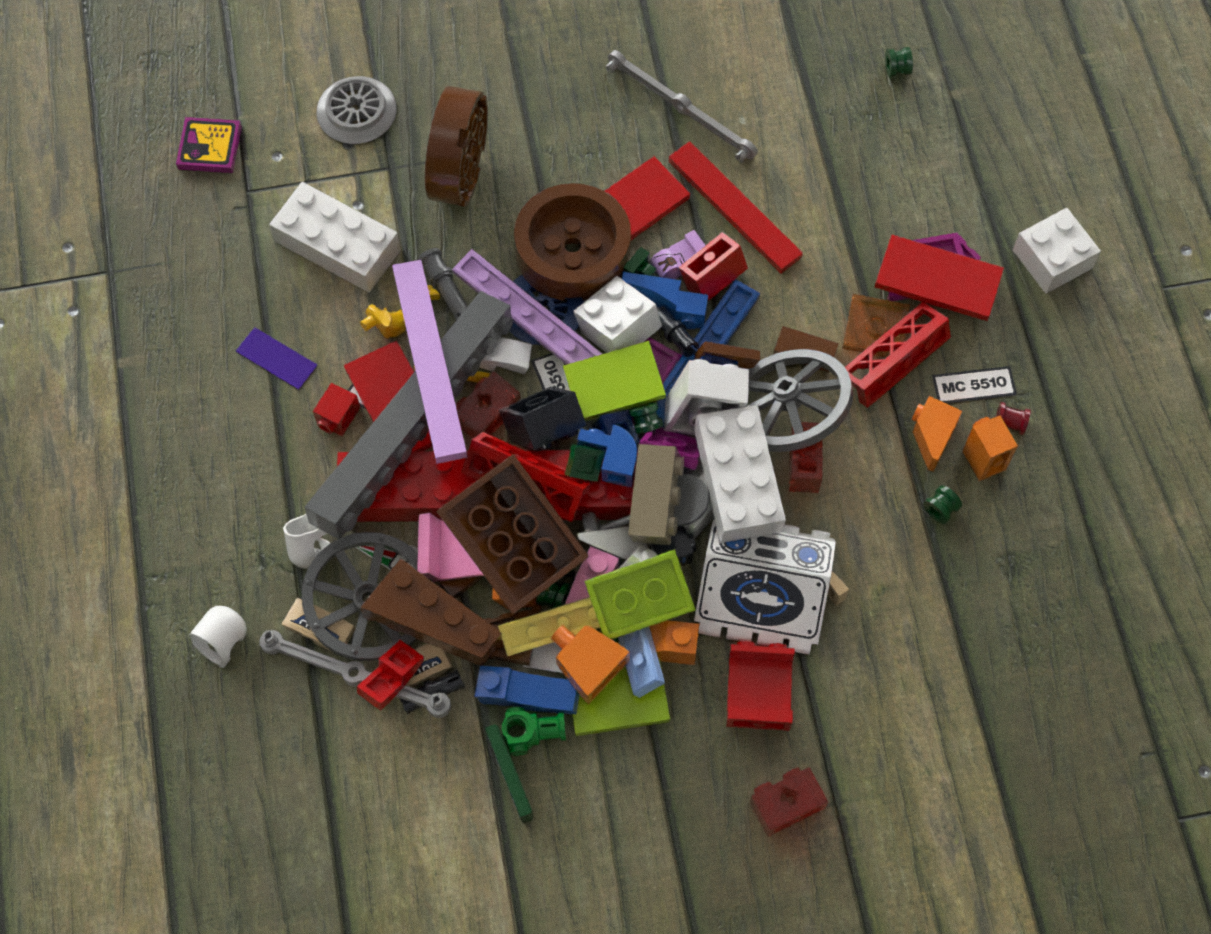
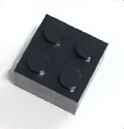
M551 386L499 410L510 442L535 451H542L551 447V442L559 438L567 439L578 434V429L587 426L576 393Z

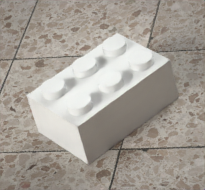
M702 359L689 360L666 397L664 431L695 435L694 426L697 415L745 407L748 403L749 369H742L734 364H711Z

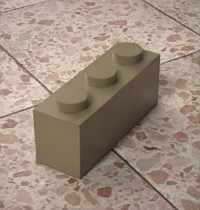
M639 444L628 536L634 543L670 545L671 536H676L677 517H674L675 505L679 506L681 499V489L677 487L678 475L682 476L684 472V457H680L681 455L675 446Z

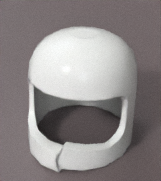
M307 514L290 520L283 528L289 559L299 568L308 569L319 552L330 544L329 541L321 538L327 533L310 524ZM316 540L319 542L321 549L314 548Z
M219 605L211 608L203 616L189 636L193 645L202 655L219 667L224 668L230 661L232 647L237 641L244 639L247 627L244 619L236 611ZM208 643L215 648L216 652L209 648Z

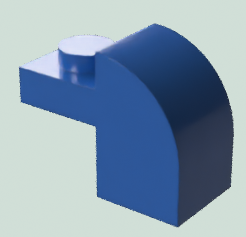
M614 424L611 435H606L605 432L598 429H580L577 439L578 445L604 451V461L601 468L602 481L632 488L637 464V447L630 433Z

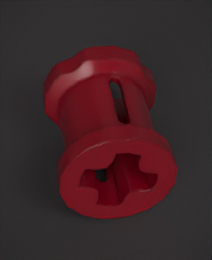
M1000 402L995 417L1000 415L1007 428L1017 430L1020 435H1024L1029 423L1031 409L1026 408L1023 411L1008 407L1005 402Z

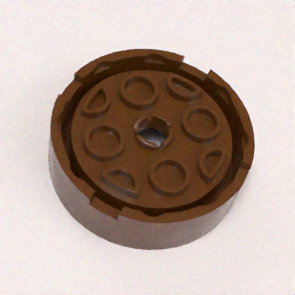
M447 86L440 96L431 124L425 162V190L428 199L431 201L465 207L473 196L481 171L479 162L482 151L485 152L488 130L487 96L483 95L484 92Z
M576 183L549 187L533 196L523 206L516 219L514 239L517 265L526 281L544 295L559 300L582 297V300H586L616 276L622 278L624 266L630 259L631 227L623 207L605 191L593 186ZM566 244H580V249L577 252H569L565 247Z

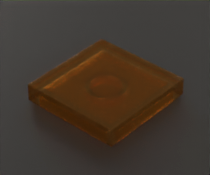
M853 294L842 349L862 353L909 314L910 304ZM899 334L894 338V342H904L905 334ZM880 351L875 355L887 358L890 355V351Z

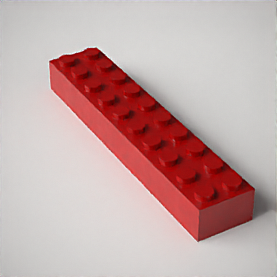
M570 450L527 451L565 469ZM411 451L408 460L400 463L394 471L391 481L386 486L383 485L376 494L373 504L361 512L357 522H419V514L431 513L442 520L436 511L476 482L477 479L461 472L465 458L436 464L434 451ZM338 452L337 466L349 452ZM476 454L472 467L482 472L489 470L490 467L486 458ZM600 469L598 481H593L590 491L582 498L575 520H582V514L590 511L594 512L599 520H617L630 515L634 481L632 488L602 481ZM533 480L543 495L546 494L542 484ZM565 493L554 495L560 507L570 510L573 497Z

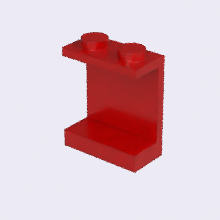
M740 641L737 645L731 644L726 727L790 731L793 720L791 689L792 661L795 655V648H787V645L781 643H772L768 647L756 646L754 642Z

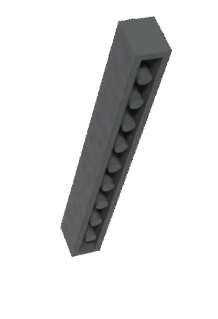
M483 291L478 293L440 340L454 398L460 394L466 380L476 374L484 357L492 354L497 341L503 334L506 335L510 331L513 324L511 306ZM416 371L306 504L305 511L310 524L340 540L346 531L349 532L354 528L361 512L373 504L376 494L383 485L386 486L391 481L394 471L400 463L408 460L416 443L426 437L429 428Z

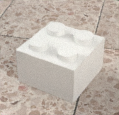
M1068 208L1020 232L1013 248V252L1045 293L1091 270L1101 252Z
M618 276L574 310L581 334L606 353L642 343L662 327L656 304Z

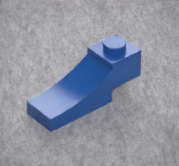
M623 272V281L654 302L656 307H666L677 321H682L686 329L702 328L705 323L708 295L680 291L681 280Z
M480 666L475 697L482 704L523 707L525 711L563 712L564 714L575 715L580 695L568 679L534 675L515 671L511 668Z

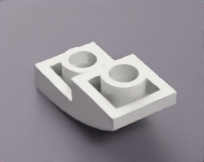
M500 338L492 354L486 355L479 367L493 372L496 366L525 374L529 368L532 345L512 339Z

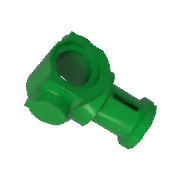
M523 707L506 709V718L502 723V733L505 743L509 747L510 755L520 756L528 754V750L532 746L539 745L540 740L560 738L561 741H566L563 712H559L557 716L538 718L536 713L529 714ZM516 725L526 729L525 733L520 737L510 736L508 734L509 730Z

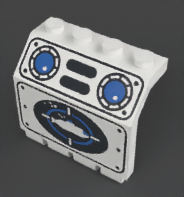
M713 519L694 621L700 622L698 634L720 638L721 628L728 627L726 639L751 642L752 633L754 632L759 633L757 645L768 647L772 643L783 644V639L785 638L790 639L788 648H795V652L810 655L811 645H818L832 572L835 539L830 538V533L812 530L811 534L799 532V527L784 524L780 533L720 543L715 519Z

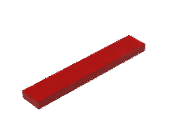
M690 141L669 156L668 162L780 274L802 258L803 252Z

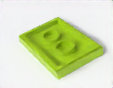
M649 341L563 366L569 389L576 393L585 422L666 398Z
M675 549L584 581L603 635L610 639L696 610Z
M626 665L590 704L586 703L581 695H579L576 715L572 714L576 736L670 722L664 684L639 698L633 695Z

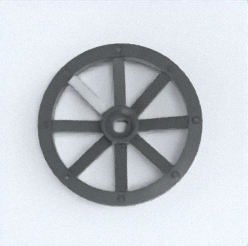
M809 349L783 351L760 360L754 368H749L748 391L769 394L747 406L758 405L760 411L773 404L762 423L769 451L786 452L798 450L823 440L841 425L851 409L853 386L850 376L841 362L829 354ZM808 364L794 377L787 375L785 366ZM821 367L830 371L837 378L804 383ZM777 369L779 379L775 383L757 381L765 374ZM841 389L835 408L805 394ZM803 404L827 418L804 432L797 409ZM781 411H787L795 435L783 437L768 436Z
M376 532L350 534L330 543L319 552L310 564L302 586L301 598L304 617L314 636L332 652L352 660L377 661L399 640H402L409 646L417 640V638L408 634L401 636L397 631L379 623L392 642L379 647H361L368 619L362 615L361 606L364 603L362 599L367 597V595H371L378 586L377 580L384 548L399 554L410 563V566L417 570L418 553L400 539ZM359 546H375L368 581L363 582L345 551ZM335 556L353 584L354 591L317 580L322 569ZM318 591L353 602L318 619L313 605V592ZM356 612L360 613L352 645L336 639L325 629Z

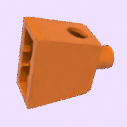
M562 625L551 637V640L562 649L556 656L558 668L588 704L630 661V651L588 625L584 626L576 636Z

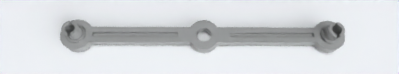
M614 50L608 55L609 63L605 66L608 72L613 73L615 69L623 70L671 103L679 113L687 114L738 149L739 152L736 153L735 158L739 162H743L745 158L751 160L757 155L758 150L751 141L740 138L693 106L686 95L674 93L626 60L619 51Z
M275 630L265 631L259 640L260 646L265 653L272 655L279 652L343 677L349 686H358L372 673L366 671L363 664L358 661L345 663L284 640L281 634ZM352 670L359 671L355 677H351L349 674ZM405 685L396 695L398 698L427 708L430 715L435 718L445 717L451 710L450 699L444 693L430 695Z

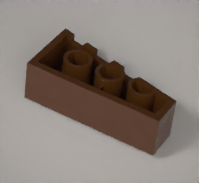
M401 558L361 606L364 618L382 623L397 632L401 631L413 636L423 643L432 644L444 649L445 652L478 666H483L502 643V633Z

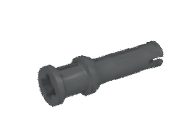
M439 248L426 250L418 257V260L422 261V266L429 275L430 285L438 288L457 320L468 305L453 281V271L444 263L441 258L442 252Z

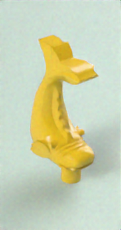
M427 285L430 299L439 300L440 293L432 285ZM373 304L366 308L367 317L360 322L365 331L376 326L387 339L397 337L406 331L402 310L388 312L387 308L381 310Z

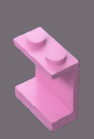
M431 513L419 514L417 571L428 579H432L433 582L484 576L443 520L438 519Z

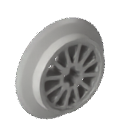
M363 76L348 77L335 82L324 91L317 104V119L322 130L331 138L348 144L366 143L380 137L390 128L396 116V101L390 89L376 79ZM354 90H359L358 94H354ZM357 105V107H360V109L355 110V108H352V106Z

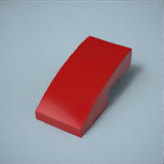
M399 640L379 658V667L357 686V694L381 711L413 677L423 663L424 656L402 640Z

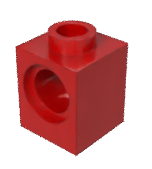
M331 383L314 408L313 414L317 426L328 434L335 432L343 436L361 407L356 394Z

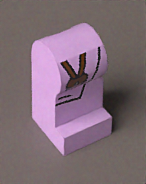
M693 230L685 234L683 240L670 246V248L657 252L650 259L649 263L656 268L658 277L676 279L682 276L679 266L706 245L696 231Z

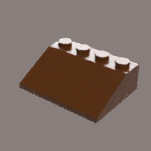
M514 454L436 511L512 614L589 557Z

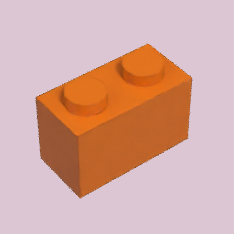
M1000 415L992 419L984 417L973 424L963 448V453L978 480L981 481L1005 471L1018 445Z

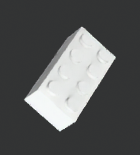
M304 182L300 183L269 224L275 242L369 293L401 251L396 231Z
M758 405L697 415L694 432L720 543L780 533L786 519Z

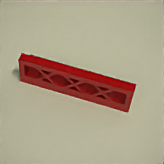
M922 302L845 366L852 386L857 389L859 402L866 408L870 407L951 338L949 319ZM923 314L932 319L927 324L915 325V321ZM911 333V338L907 341L894 342V338L899 334ZM890 351V355L886 359L873 360V356L877 352ZM857 369H869V373L861 380L852 375Z
M482 432L472 439L467 458H465L461 470L462 473L478 480L496 467V463L500 464L514 454L532 480L542 484L546 493L544 496L549 499V503L558 515L570 522L575 520L581 500L590 491L593 481L569 477L565 474V468L487 433ZM476 454L486 458L490 467L489 470L482 472L472 467ZM565 493L573 497L570 510L560 507L554 495Z

